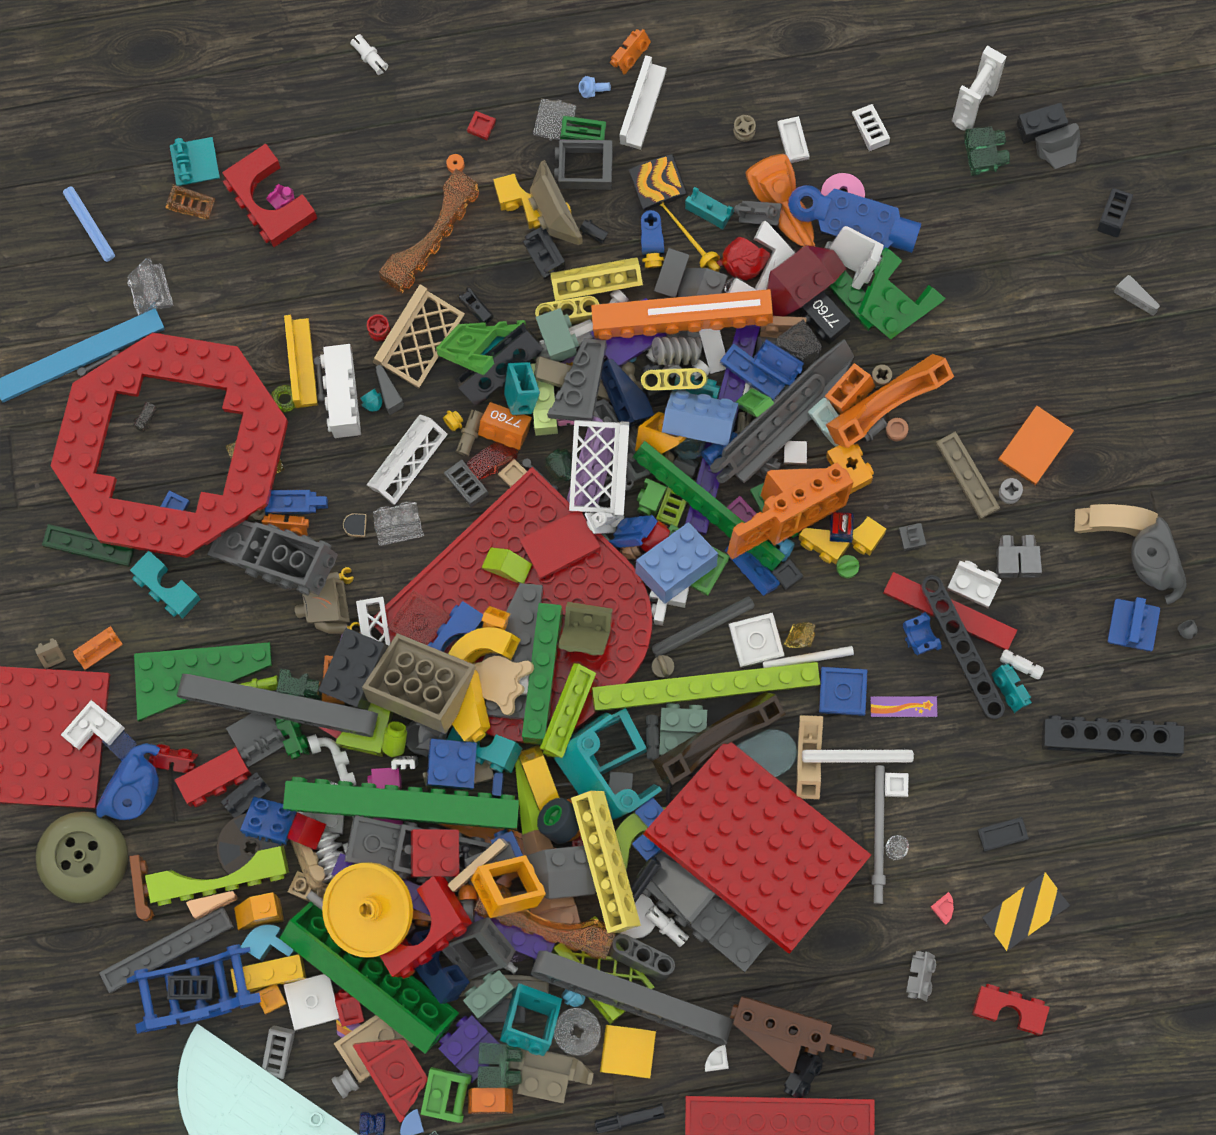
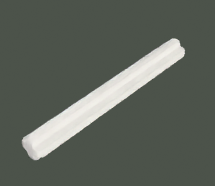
M912 750L802 751V761L806 763L913 762L914 759Z

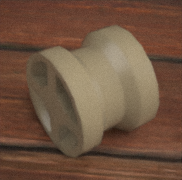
M749 115L737 117L734 122V136L743 142L751 140L755 135V120Z

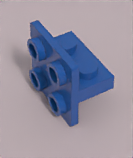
M1137 597L1134 602L1116 599L1114 601L1107 642L1151 652L1154 647L1160 608L1146 605V599Z

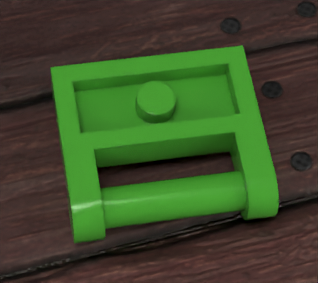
M431 1067L421 1115L462 1123L464 1118L462 1111L467 1086L471 1083L472 1076L466 1073H456ZM454 1081L459 1084L453 1112L446 1111L451 1084Z

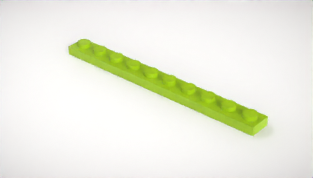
M813 662L592 687L591 690L594 711L813 687L820 685L818 663Z

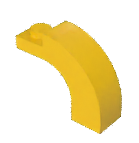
M480 628L461 637L448 654L471 664H474L481 656L491 653L511 660L521 639L499 628Z

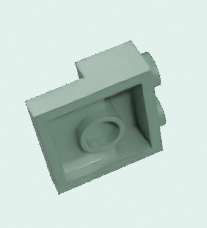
M666 704V708H661L659 756H662L706 728L707 710H703V706L689 705V709H680L679 704Z

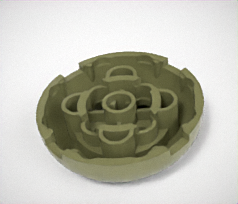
M73 812L58 818L46 828L36 849V868L42 883L52 894L71 903H90L102 899V897L119 885L128 865V847L121 831L108 818L104 816L99 818L93 812ZM69 838L75 839L73 847H67L66 845ZM97 842V849L94 851L89 850V843ZM81 851L83 856L81 859H77L76 855L77 853L80 854ZM66 860L70 861V868L63 870L62 864ZM92 864L93 871L89 874L85 873L84 867Z

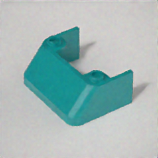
M605 712L573 734L563 758L554 757V759L578 795L589 791L605 792L613 821L634 811L661 792L662 789L660 786L653 784L639 795L631 789H623L617 794L613 793L590 759V756L596 753L600 747V740L594 731L613 718L611 714Z

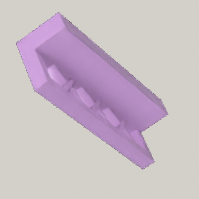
M593 417V421L603 422L600 418ZM589 427L587 429L584 441H586L591 435L594 434V432ZM605 427L599 434L608 443L615 436V428ZM597 435L587 443L595 453L605 445ZM613 442V443L610 444V446H611V448L614 450V442ZM585 446L581 449L579 460L583 464L593 456ZM606 448L598 457L607 465L611 461L613 453ZM596 458L586 465L593 475L603 468ZM577 463L576 470L580 467L579 463ZM584 469L576 474V480L581 486L591 479ZM606 470L596 478L603 486L608 473ZM594 480L584 488L592 498L602 490ZM575 484L576 492L579 489V487ZM569 490V493H568V496H567V501H568L569 503H570V490ZM582 491L574 497V505L584 506L590 501ZM600 496L595 500L597 503H599Z

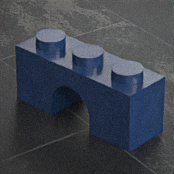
M430 929L415 933L409 943L414 946L420 944L428 936ZM437 951L432 955V959L429 962L419 965L415 969L438 1002L444 1004L457 1000L470 982L457 964L442 968L439 962L441 951Z

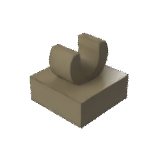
M53 638L50 639V643L45 645L40 643L38 648L35 649L45 669L66 660L57 640Z

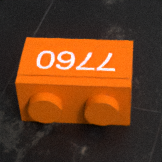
M490 402L480 420L478 435L520 450L529 432L532 417L524 414L512 415L508 408Z

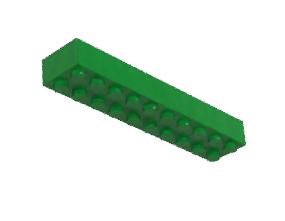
M292 777L291 781H286L283 809L286 811L342 816L357 815L367 818L517 830L519 800H515L513 795H501V799L492 798L490 793H478L477 797L469 796V793L466 791H454V795L446 794V791L443 789H431V793H426L419 787H408V791L400 790L399 786L385 785L384 789L376 788L377 785L372 783H361V787L353 786L354 783L348 781H338V785H331L329 780L315 779V783H308L306 778Z

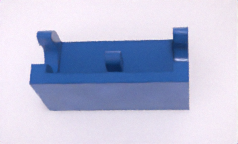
M767 339L754 356V364L789 386L795 381L798 373H801L804 364Z

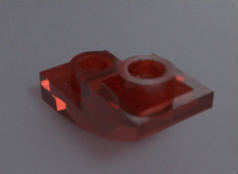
M495 442L467 462V466L477 479L481 480L497 473L499 466L516 459L518 452L513 447Z

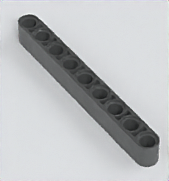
M184 673L181 676L177 697L185 700L366 737H373L378 718L377 713L368 710Z
M538 951L531 975L539 980L719 1045L727 1044L733 1020L726 1016L554 953Z

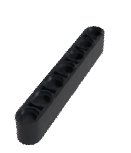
M927 576L921 585L922 593L983 714L989 720H997L1005 711L1004 704L942 581L937 576ZM929 581H934L938 585V590L933 593L929 592L925 584ZM940 601L946 602L948 611L945 613L938 612L936 603ZM948 622L957 623L959 630L956 633L948 632L946 629ZM959 642H965L969 646V651L961 654L957 651L956 645ZM975 662L979 666V672L977 674H970L967 671V664ZM979 683H986L989 686L988 694L982 695L978 692L977 686ZM995 703L999 706L1000 712L998 715L989 714L987 710L989 704Z

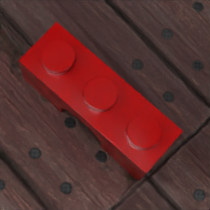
M990 984L979 988L972 1012L973 1016L995 1022L1001 1008L1011 1007L1019 1015L1018 1030L1038 1036L1042 1035L1050 1008L1044 1006V1001L1031 998V1001L1022 999V994L1009 991L1008 994L999 992V987Z

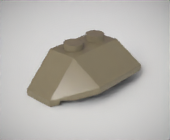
M541 161L530 188L531 198L528 200L533 211L537 210L540 215L538 221L542 230L547 229L550 236L573 244H583L582 235L546 161Z

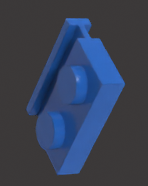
M653 515L624 518L619 522L618 528L613 534L615 538L609 540V542L615 548L641 546L643 544L642 538H647L658 521Z

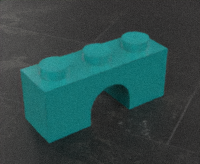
M150 551L130 570L134 575L132 580L141 588L144 585L151 591L148 594L157 602L162 600L167 605L165 609L173 617L178 615L183 619L201 600L198 594L182 580L172 588L162 587L161 579L168 569Z
M453 726L447 740L466 742ZM497 734L492 743L487 747L481 748L480 741L473 742L477 743L475 763L479 765L487 763L490 765L489 768L499 773H502L503 770L511 773L523 749L516 742Z

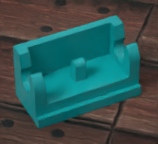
M696 187L693 188L691 197L688 196L685 200L686 210L722 230L734 213L731 206L727 207L700 192Z

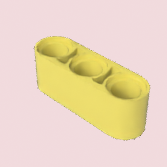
M585 296L542 303L536 308L535 315L537 317L544 312H551L559 308L562 311L571 309L573 310V314L569 316L571 324H579L589 319L592 321V312H586L584 308L588 305H597L599 302L595 297Z
M697 368L649 370L641 377V383L647 390L699 389L704 387L708 380L706 372ZM695 372H699L703 376V381L699 385L691 382V376ZM672 373H677L680 376V383L677 386H672L669 383L668 379ZM650 374H655L658 378V383L654 387H650L646 382V378Z

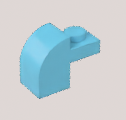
M274 925L256 927L249 933L241 945V948L250 947L251 951L248 953L262 962L272 947H275L288 957L296 953V951L279 939L283 930Z

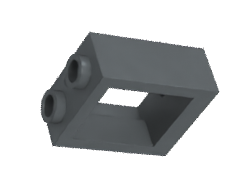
M560 140L559 147H555V160L559 161V168L554 170V180L558 181L559 189L612 190V140ZM566 153H603V179L565 178Z
M489 917L473 922L466 928L467 931L463 935L454 937L449 941V946L442 950L453 965L457 964L468 980L508 966L516 951ZM475 937L489 955L475 959L462 942Z

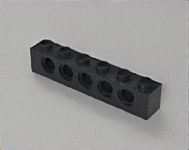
M1049 716V719H1045L1042 725V750L1181 757L1184 754V726H1178L1177 722H1164V725H1155L1154 721L1148 720L1141 721V724L1132 723V720L1120 719L1116 723L1109 722V719L1106 718L1085 721L1086 718L1072 717V720H1062V716ZM1061 729H1070L1072 738H1064L1061 734ZM1084 730H1092L1095 733V739H1087L1084 735ZM1115 731L1118 734V740H1110L1107 732ZM1130 733H1139L1141 735V742H1134L1130 737ZM1154 733L1162 734L1164 743H1157L1153 737Z

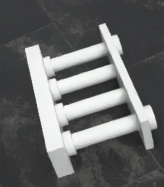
M989 46L982 53L977 76L970 89L963 85L960 88L952 122L961 130L972 131L981 100L985 95L993 97L998 89L1007 56Z

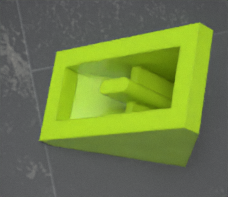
M491 547L482 565L483 570L519 584L525 583L532 567L530 562L511 550Z

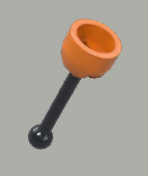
M468 845L461 847V852L464 855V869L467 868L465 859L468 858V853L470 852ZM469 881L459 889V901L466 899L477 900L476 889L469 884Z

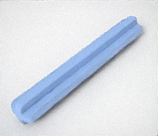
M72 186L66 188L63 191L64 196L104 261L112 260L115 257L114 252Z

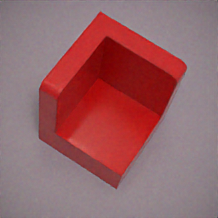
M297 812L287 838L309 848L316 849L327 824Z

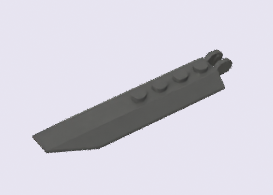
M845 339L816 360L773 401L774 404L756 417L723 449L722 457L716 459L710 465L713 473L721 471L716 477L719 483L727 482L733 475L745 483L812 419L808 411L822 398H825V395L848 371L852 363L854 354Z

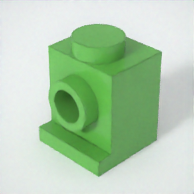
M646 478L644 481V488L646 490L641 489L637 498L639 502L637 511L645 516H650V514L656 516L666 494L667 487Z

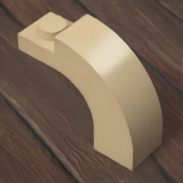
M1115 504L1090 505V508L1075 509L1074 531L1077 533L1117 531L1136 537L1141 530L1156 523L1158 514L1135 506Z
M800 715L796 794L802 799H820L821 762H803L802 751L821 750L823 716Z

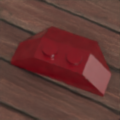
M805 245L770 271L766 290L770 289L773 316L784 317L799 309L840 277L846 270V267L834 250Z

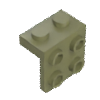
M567 602L565 625L559 640V648L565 649L568 652L578 651L590 655L604 654L611 632L613 609Z

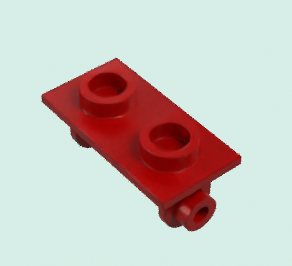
M158 744L156 745L160 748L156 756L150 755L149 762L155 768L169 770L170 763L174 762L173 771L188 773L195 769L196 764L192 762H194L199 754L192 753V750L189 749L174 750L170 749L168 745Z

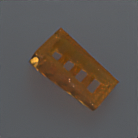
M173 184L165 208L209 219L215 198ZM177 195L181 196L179 203L175 202ZM185 197L190 198L187 206L183 205ZM194 199L198 200L196 209L191 208ZM202 202H207L204 212L200 211Z

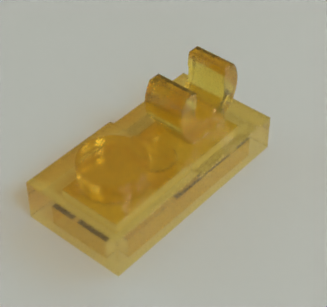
M810 622L793 624L784 645L789 648L810 647L814 640L815 633L813 631L816 625Z

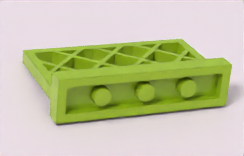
M596 916L586 922L581 930L575 931L562 943L555 946L551 952L584 964V958L597 959V970H600L601 960L614 961L613 973L608 974L629 979L630 982H632V979L641 980L647 988L654 989L652 983L643 973L630 967L629 975L616 974L617 960L609 956H601L602 943L610 944L614 938L602 932L603 925ZM592 924L600 931L599 939L586 938L587 929ZM573 940L583 941L582 953H572L567 945ZM586 942L599 943L598 955L585 954ZM616 943V948L619 951H624L622 947L618 943ZM589 998L610 1025L626 1012Z

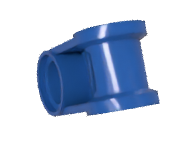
M653 210L646 211L641 217L642 255L664 253L660 215ZM648 220H653V226H649Z

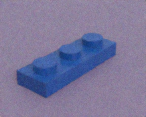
M735 344L730 347L720 360V364L760 393L770 397L772 401L787 386L786 383L754 364V358Z

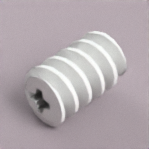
M324 832L317 848L314 849L319 850L316 854L318 859H322L318 862V865L324 868L326 878L323 883L331 882L334 878L331 874L340 853L345 854L344 851H337V848L342 846V843L335 842L334 840L340 837V835L332 834V832Z

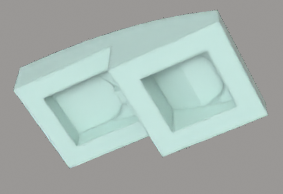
M822 398L808 411V414L828 440L837 447L838 444L834 443L826 424L839 415L829 400Z

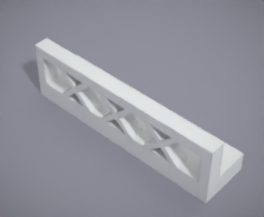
M645 55L620 132V144L640 150L667 71L665 67L652 64V57Z
M419 415L368 482L367 486L373 491L380 493L390 503L395 505L447 436V433L431 418ZM433 428L439 435L434 441L428 442V434ZM423 447V456L415 460L416 449ZM404 465H410V473L407 477H401V469ZM397 482V490L391 496L386 492V489L391 483Z
M378 597L356 601L361 634L375 639L372 637L371 630L377 624L384 630V634L377 641L382 642L385 639L386 645L389 646L390 636L384 598ZM379 603L381 611L374 619L369 615L367 605Z

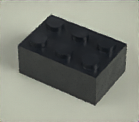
M345 628L318 691L359 709L368 710L371 703L367 701L362 686L385 653L388 645Z

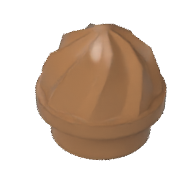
M640 546L620 548V553L627 560H637L638 556L643 555V550Z

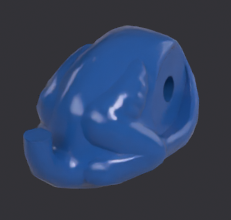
M144 743L133 747L125 755L98 802L96 815L99 818L106 815L114 819L130 820L142 815L148 809L158 791L159 778L156 768L144 755L150 753L156 756L160 750L158 746Z

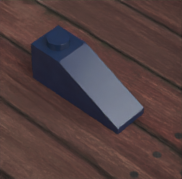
M608 359L604 362L601 380L619 422H629V427L643 424L654 415L647 396L613 359Z

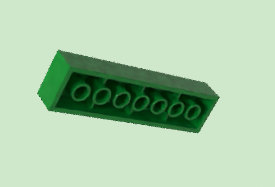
M312 902L308 903L288 922L279 938L425 1054L449 1030L459 1014L448 1003L440 1004L431 990L412 975L404 979L392 977L380 955L376 957H359L339 947L326 929L323 911Z

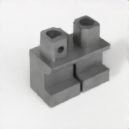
M1011 535L1001 536L1000 544L996 551V574L998 578H1017L1018 574L1019 578H1039L1042 573L1040 546H1036L1035 536H1022V546H1014L1013 536Z

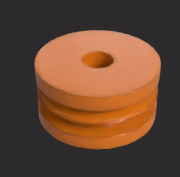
M458 154L450 155L446 162L448 170L454 174L462 172L465 166L462 156Z

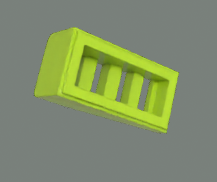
M668 487L656 520L677 527L687 502L684 499L681 501L670 497L671 494L675 493ZM668 502L680 506L679 510L668 506ZM664 511L676 514V518L665 515Z

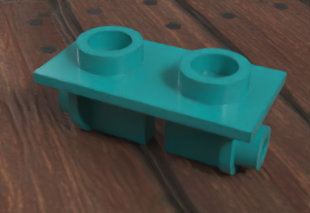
M1009 664L1001 665L991 674L996 686L999 687L1004 695L1006 703L1014 713L1032 703L1030 700L1031 696L1024 685L1015 686V683L1019 682L1020 678L1013 666L1010 667Z

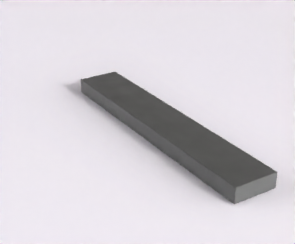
M222 906L99 972L108 992L111 994L130 984L127 983V978L133 976L134 971L140 969H148V972L154 971L229 931L234 926L225 908Z

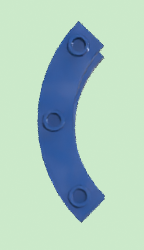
M233 945L227 947V951L200 960L199 957L186 960V964L148 972V969L134 971V975L127 978V983H139L145 1013L143 1021L135 1024L137 1034L167 1028L166 1026L177 1024L176 1021H180V1025L231 1013L232 1009L237 1007L243 1009L260 1003V994H250V990H247L240 957L250 952V947L241 948L240 945ZM230 959L238 990L235 998L229 996L223 961ZM214 964L220 994L219 1003L209 1006L205 1000H196L195 1010L183 1012V1009H180L179 1000H169L171 1008L169 1016L157 1018V1014H154L148 980L164 977L168 990V976H174V974L190 971L191 976H200L199 968ZM193 982L194 994L197 992V982ZM176 985L174 986V995H177Z

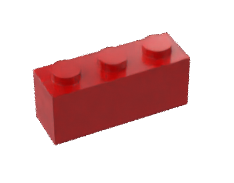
M235 747L175 779V782L186 803L190 807L193 805L194 807H199L207 802L206 798L225 793L227 787L234 783L236 786L248 780L247 777L251 773L239 750Z

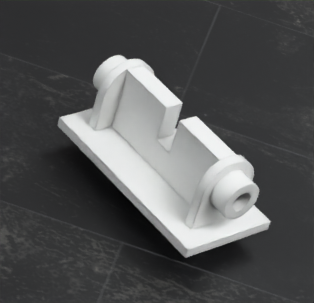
M585 513L587 525L594 534L615 533L617 530L616 526L624 519L623 515H614V513Z

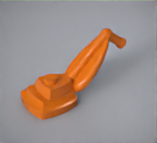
M785 154L773 155L762 159L746 171V178L756 198L760 202L782 204L778 223L779 229L796 244L815 247L812 222L796 219L789 210V197L796 189V179L788 156ZM800 201L802 208L806 209L805 205Z

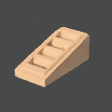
M233 891L189 900L186 903L193 917L198 920L220 907H225L238 900V897Z

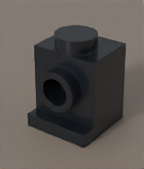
M649 364L644 366L642 371L644 374L649 370H662V367L658 364ZM650 374L647 376L646 382L650 387H654L658 383V378L655 374ZM670 390L648 391L649 402L670 394Z

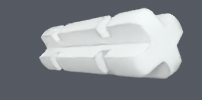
M1004 650L1000 657L1001 662L1009 663L1013 668L1025 674L1029 673L1035 679H1040L1044 672L1043 667L1037 664L1034 666L1032 665L1033 662L1019 655L1014 656L1013 652L1009 650Z

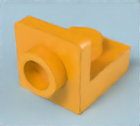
M489 606L483 614L482 621L484 623L482 627L506 630L511 614Z

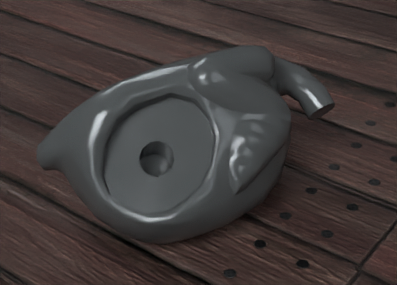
M1158 517L1155 524L1144 528L1135 537L1131 547V558L1138 577L1145 584L1157 590L1173 588L1171 594L1165 595L1167 604H1171L1181 598L1187 585L1186 576L1170 527L1162 517Z

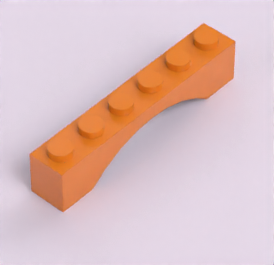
M935 354L930 355L827 423L826 426L834 443L848 448L865 437L869 429L895 407L920 394L937 389L952 379L954 375L946 358Z

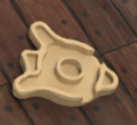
M492 656L480 663H475V670L478 672L483 698L496 702L505 715H512L515 711V699L525 691L524 686L519 681L533 672V663L530 661L514 663L502 656Z

